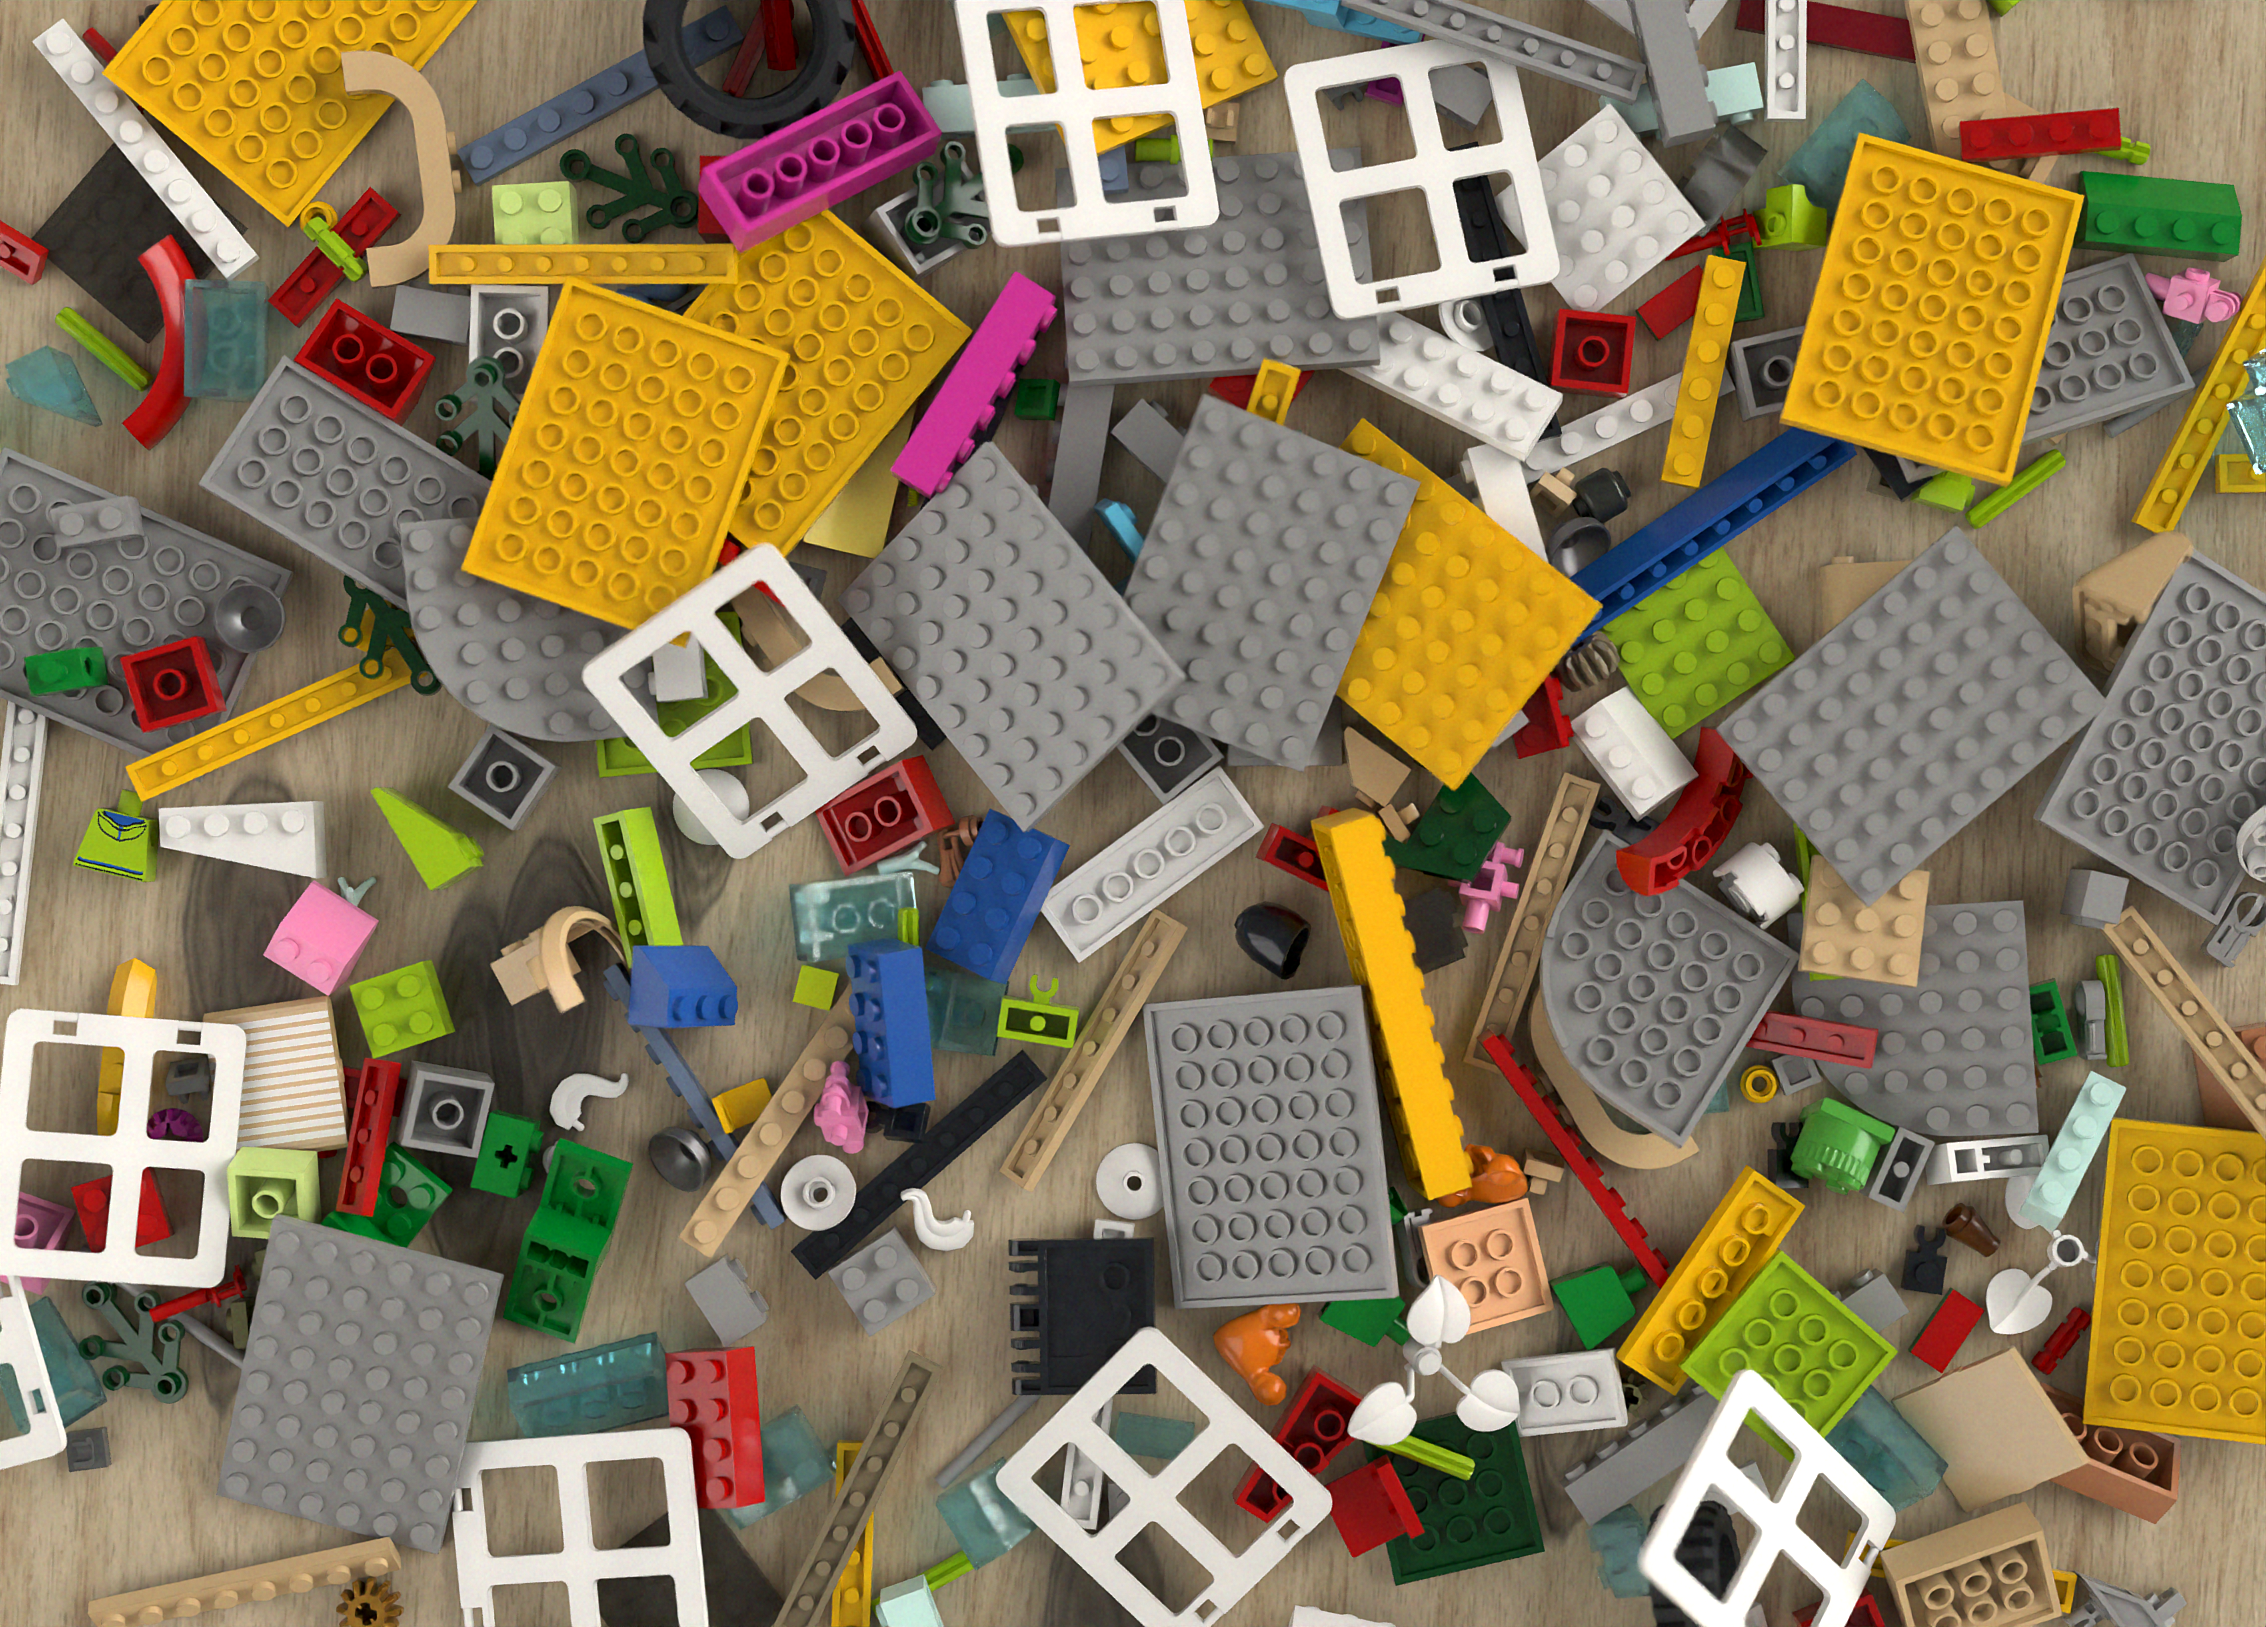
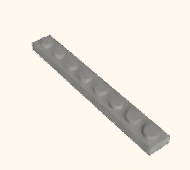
M1341 0L1340 3L1341 6L1633 105L1636 101L1647 66L1643 63L1459 0Z

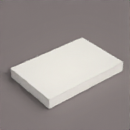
M1615 1347L1503 1360L1501 1362L1502 1370L1515 1382L1519 1393L1520 1412L1515 1419L1519 1437L1626 1426L1629 1422L1618 1360L1615 1356Z

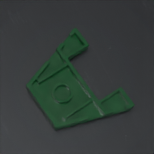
M1413 758V763L1426 769L1422 764H1420L1417 760ZM1470 772L1456 790H1452L1445 783L1443 784L1406 844L1385 834V841L1381 843L1385 856L1391 858L1396 869L1405 868L1423 872L1424 875L1472 884L1511 822V815L1474 774Z

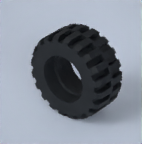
M1714 1500L1700 1501L1674 1549L1673 1559L1720 1603L1741 1563L1740 1550L1737 1545L1736 1532L1732 1526L1733 1522L1731 1516L1728 1515L1726 1507ZM1662 1504L1651 1514L1649 1519L1650 1525L1647 1530L1648 1537L1666 1504ZM1649 1579V1595L1652 1600V1612L1656 1619V1627H1701Z

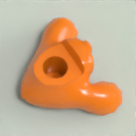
M1469 1143L1464 1151L1468 1152L1473 1164L1474 1172L1469 1174L1472 1187L1433 1200L1445 1208H1453L1469 1201L1492 1204L1510 1202L1523 1197L1527 1193L1528 1181L1513 1156L1496 1154L1489 1146L1472 1145Z
M1298 1303L1264 1305L1226 1322L1212 1335L1215 1347L1221 1357L1246 1381L1255 1399L1266 1406L1279 1405L1287 1396L1286 1383L1280 1376L1270 1372L1269 1369L1273 1365L1279 1364L1286 1350L1291 1347V1341L1288 1339L1286 1328L1299 1323L1302 1311Z

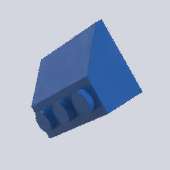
M633 946L628 1024L662 1028L735 1025V1015L738 1010L736 999L737 986L709 946Z

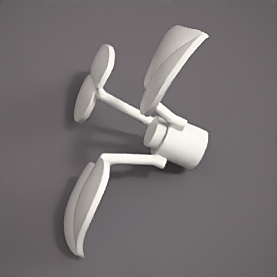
M2037 1175L2009 1177L2005 1189L2006 1210L2012 1221L2023 1229H2032L2039 1225L2018 1214ZM2045 1228L2053 1237L2047 1248L2048 1258L2051 1262L2037 1273L2032 1280L2022 1270L2008 1269L1996 1274L1989 1282L1985 1300L1990 1329L1999 1334H2017L2028 1331L2042 1323L2051 1310L2052 1296L2047 1289L2037 1284L2057 1267L2074 1266L2082 1259L2089 1263H2094L2095 1265L2091 1272L2094 1283L2098 1240L2095 1245V1257L2084 1251L2083 1244L2075 1236H2062L2059 1230L2055 1229L2053 1232Z
M1434 1275L1428 1287L1415 1300L1408 1313L1407 1327L1412 1337L1407 1340L1403 1347V1355L1409 1362L1404 1366L1407 1372V1394L1405 1395L1404 1389L1396 1382L1384 1383L1371 1390L1352 1415L1347 1430L1352 1437L1379 1445H1391L1402 1441L1409 1435L1416 1422V1411L1409 1404L1414 1399V1372L1426 1376L1439 1371L1461 1392L1466 1394L1458 1402L1456 1412L1460 1420L1471 1429L1483 1432L1494 1431L1504 1428L1517 1418L1520 1412L1519 1393L1515 1382L1509 1375L1500 1370H1486L1474 1377L1469 1388L1441 1363L1442 1357L1437 1348H1440L1442 1341L1447 1343L1460 1341L1467 1333L1471 1321L1470 1309L1465 1298L1451 1282L1442 1276Z

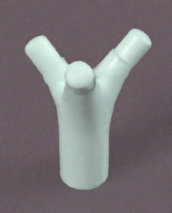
M925 841L919 842L916 847L906 853L877 862L881 876L907 869L927 870L937 875L940 872V868L919 859V854L927 846Z
M372 876L353 890L352 887L348 886L344 877H340L337 880L341 889V897L356 907L365 892L377 882L375 877Z

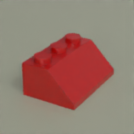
M336 298L294 358V362L402 427L418 404L436 362V357Z

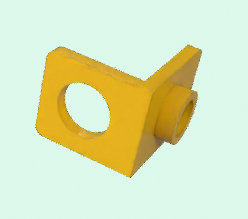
M761 1077L716 1095L712 1098V1102L725 1134H729L737 1128L755 1122L773 1096L766 1079Z

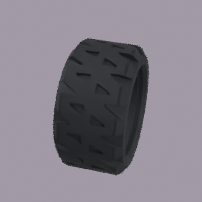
M646 0L643 15V44L648 65L659 88L677 110L695 124L716 134L736 139H763L828 107L841 90V85L851 69L856 41H854L855 17L851 0H805L811 16L813 29L812 45L808 59L797 77L786 87L771 95L759 98H738L721 93L708 85L695 71L687 56L682 32L684 13L689 0Z

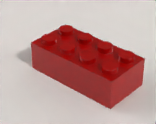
M755 1346L693 1348L665 1353L670 1427L684 1429L691 1440L697 1509L741 1508L765 1502Z

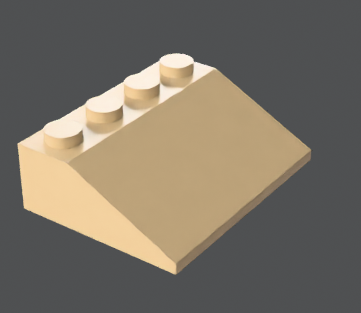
M2025 1501L1879 1552L1886 1580L1903 1627H2031L2062 1616L2043 1529Z

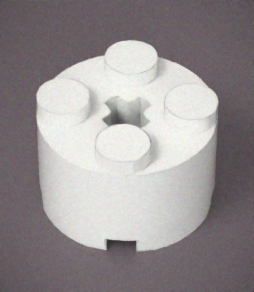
M1749 842L1715 869L1713 875L1714 877H1722L1723 881L1718 884V887L1734 910L1744 919L1749 915L1757 921L1754 925L1765 930L1799 903V895L1804 891V887L1796 876L1792 873L1787 874L1778 862L1781 858L1769 843L1765 842L1762 846H1759L1754 842Z

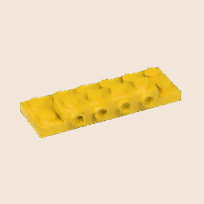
M1746 1165L1615 1356L1629 1367L1676 1396L1689 1377L1678 1364L1776 1252L1777 1247L1797 1220L1805 1205Z

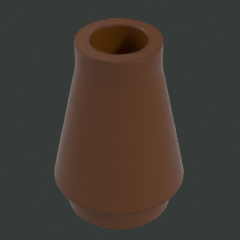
M1959 1203L1945 1215L1942 1226L1946 1229L1947 1236L1979 1252L1985 1258L1996 1252L2000 1245V1240L1994 1236L1974 1207H1967L1963 1203Z

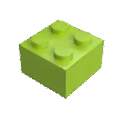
M432 959L349 986L373 1059L456 1032Z

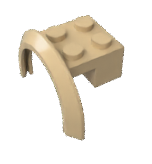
M581 906L566 907L550 916L545 925L530 933L528 938L503 948L501 952L504 957L490 965L511 1005L549 989L562 1013L585 1001L573 978V975L581 972V969L568 943L594 929L607 939L620 956L631 977L632 968L628 969L619 927L595 910Z

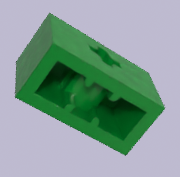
M2055 978L2029 984L2032 1039L2039 1065L2078 1056Z
M498 1109L490 1112L470 1187L514 1199L522 1195L523 1190L528 1191L534 1175V1169L529 1168L532 1153H539L544 1132L538 1131L541 1121ZM513 1146L512 1154L517 1155V1159L508 1164L506 1163L507 1156L502 1154V1151Z

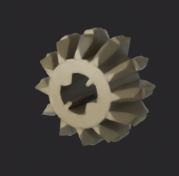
M1596 631L1569 649L1555 665L1554 673L1560 683L1562 682L1566 689H1569L1571 692L1586 691L1593 685L1597 686L1603 679H1608L1609 674L1617 669L1620 657L1612 640H1609L1606 634H1603L1601 631Z

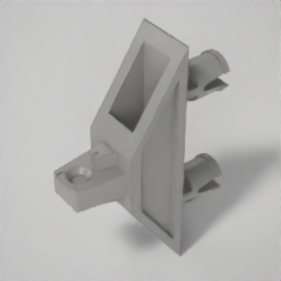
M2074 1571L2090 1592L2088 1595L2090 1599L2069 1615L2064 1616L2063 1620L2070 1627H2093L2104 1618L2110 1620L2115 1627H2170L2175 1622L2172 1616L2187 1603L2173 1587L2159 1596L2152 1592L2142 1597L2135 1592Z

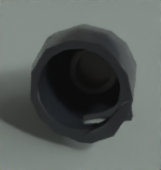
M1264 901L1243 910L1237 916L1234 924L1236 928L1235 938L1238 945L1247 953L1251 960L1266 968L1280 979L1287 980L1294 977L1310 936L1311 925L1297 912L1272 902Z

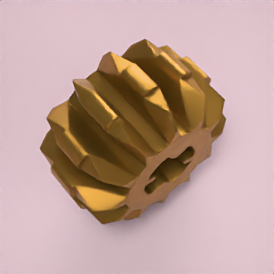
M370 1576L367 1579L366 1585L360 1579H356L352 1583V1590L345 1589L340 1595L345 1603L339 1604L336 1607V1612L347 1616L339 1623L340 1627H348L349 1625L351 1627H398L400 1623L396 1617L404 1612V1607L393 1603L401 1597V1592L397 1591L389 1594L387 1590L391 1582L388 1580L378 1587L376 1577ZM367 1603H370L371 1610L377 1611L374 1616H370L368 1609H363Z

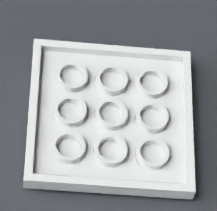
M1612 103L1608 104L1537 162L1560 263L1559 273L1551 283L1572 310L1598 312L1706 226V223ZM1511 184L1498 194L1494 200L1500 218L1527 251L1514 189Z

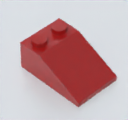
M923 754L895 763L847 789L815 811L845 877L956 824Z

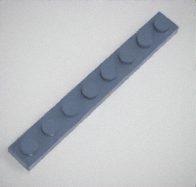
M726 4L682 28L684 47L694 69L742 44L744 40ZM645 48L457 150L477 187L659 89L648 65Z
M620 962L603 972L607 978L603 984L613 1000L617 1001L620 999L628 1010L624 1014L628 1022L631 977ZM629 1024L635 1033L641 1031L649 1042L645 1048L656 1065L662 1063L670 1074L666 1080L677 1097L683 1095L691 1106L687 1112L698 1129L704 1127L712 1138L708 1144L716 1158L720 1162L725 1159L728 1163L740 1143L733 1132L725 1134L712 1100L665 1028ZM763 1180L751 1198L754 1204L750 1208L758 1222L762 1226L767 1223L772 1230L785 1222L788 1216Z

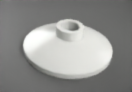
M1480 296L1439 303V316L1442 326L1452 341L1460 343L1476 352H1483L1494 345Z
M718 769L697 771V774L736 820L743 821L748 818L749 798L744 786L736 777ZM675 793L673 814L679 829L689 839L697 843L718 845L719 843L678 794Z
M1127 1143L1114 1148L1104 1157L1097 1171L1096 1186L1099 1197L1108 1210L1119 1217L1137 1220L1155 1214L1164 1206L1159 1155L1156 1149L1141 1143ZM1138 1176L1142 1181L1141 1187L1136 1190L1130 1189L1127 1185L1128 1178Z
M813 1155L800 1160L788 1171L781 1186V1203L786 1215L799 1227L811 1231L826 1230L843 1221L851 1211L856 1197V1184L851 1171L843 1162L828 1155ZM821 1190H827V1198L822 1202H817V1193Z

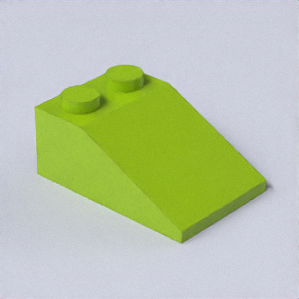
M376 787L370 791L430 891L445 890L485 866L480 859L484 856V852L473 836L468 838L463 831L394 788Z

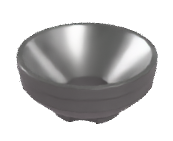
M1581 517L1567 522H1560L1551 531L1552 535L1548 540L1545 552L1549 564L1565 577L1570 578L1608 552L1611 545L1610 532L1595 518ZM1573 534V536L1568 541L1564 542L1570 535Z
M241 583L227 589L219 597L213 613V622L216 633L228 647L243 653H257L273 646L281 637L285 628L286 612L283 603L271 589L256 583ZM250 607L261 609L265 616L264 624L257 630H250L243 623V614Z
M666 1127L656 1133L649 1141V1155L655 1169L675 1188L686 1192H695L709 1179L711 1174L710 1148L697 1132L677 1127Z

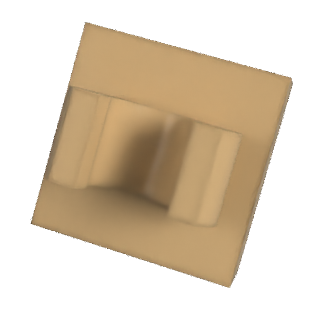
M1225 102L1213 108H1206L1203 111L1207 139L1212 138L1215 143L1236 144L1240 103Z
M1564 467L1554 477L1546 471L1530 490V499L1558 518L1577 495L1576 492L1568 487L1575 475Z
M1391 803L1375 811L1390 836L1399 842H1403L1411 836L1405 825L1421 816L1413 803L1406 805L1397 812Z
M1525 1147L1521 1164L1523 1173L1529 1175V1192L1544 1195L1548 1180L1561 1182L1564 1172L1562 1156Z

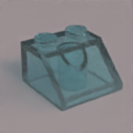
M46 345L5 365L9 377L6 378V383L16 399L20 398L29 404L94 427L103 424L70 355Z
M924 965L931 1047L940 1050L995 1056L999 1038L996 1036L1002 998L1008 994L1010 981H1007L1005 985L976 974Z
M1004 1456L938 1495L936 1501L937 1508L975 1571L1008 1552L1039 1527L996 1484L997 1473L1007 1462Z
M1624 1505L1593 1524L1591 1529L1585 1530L1591 1552L1598 1551L1603 1564L1596 1567L1603 1589L1610 1588L1615 1598L1650 1596L1648 1588L1649 1578L1641 1571L1639 1566V1555L1648 1539L1643 1519L1633 1505Z

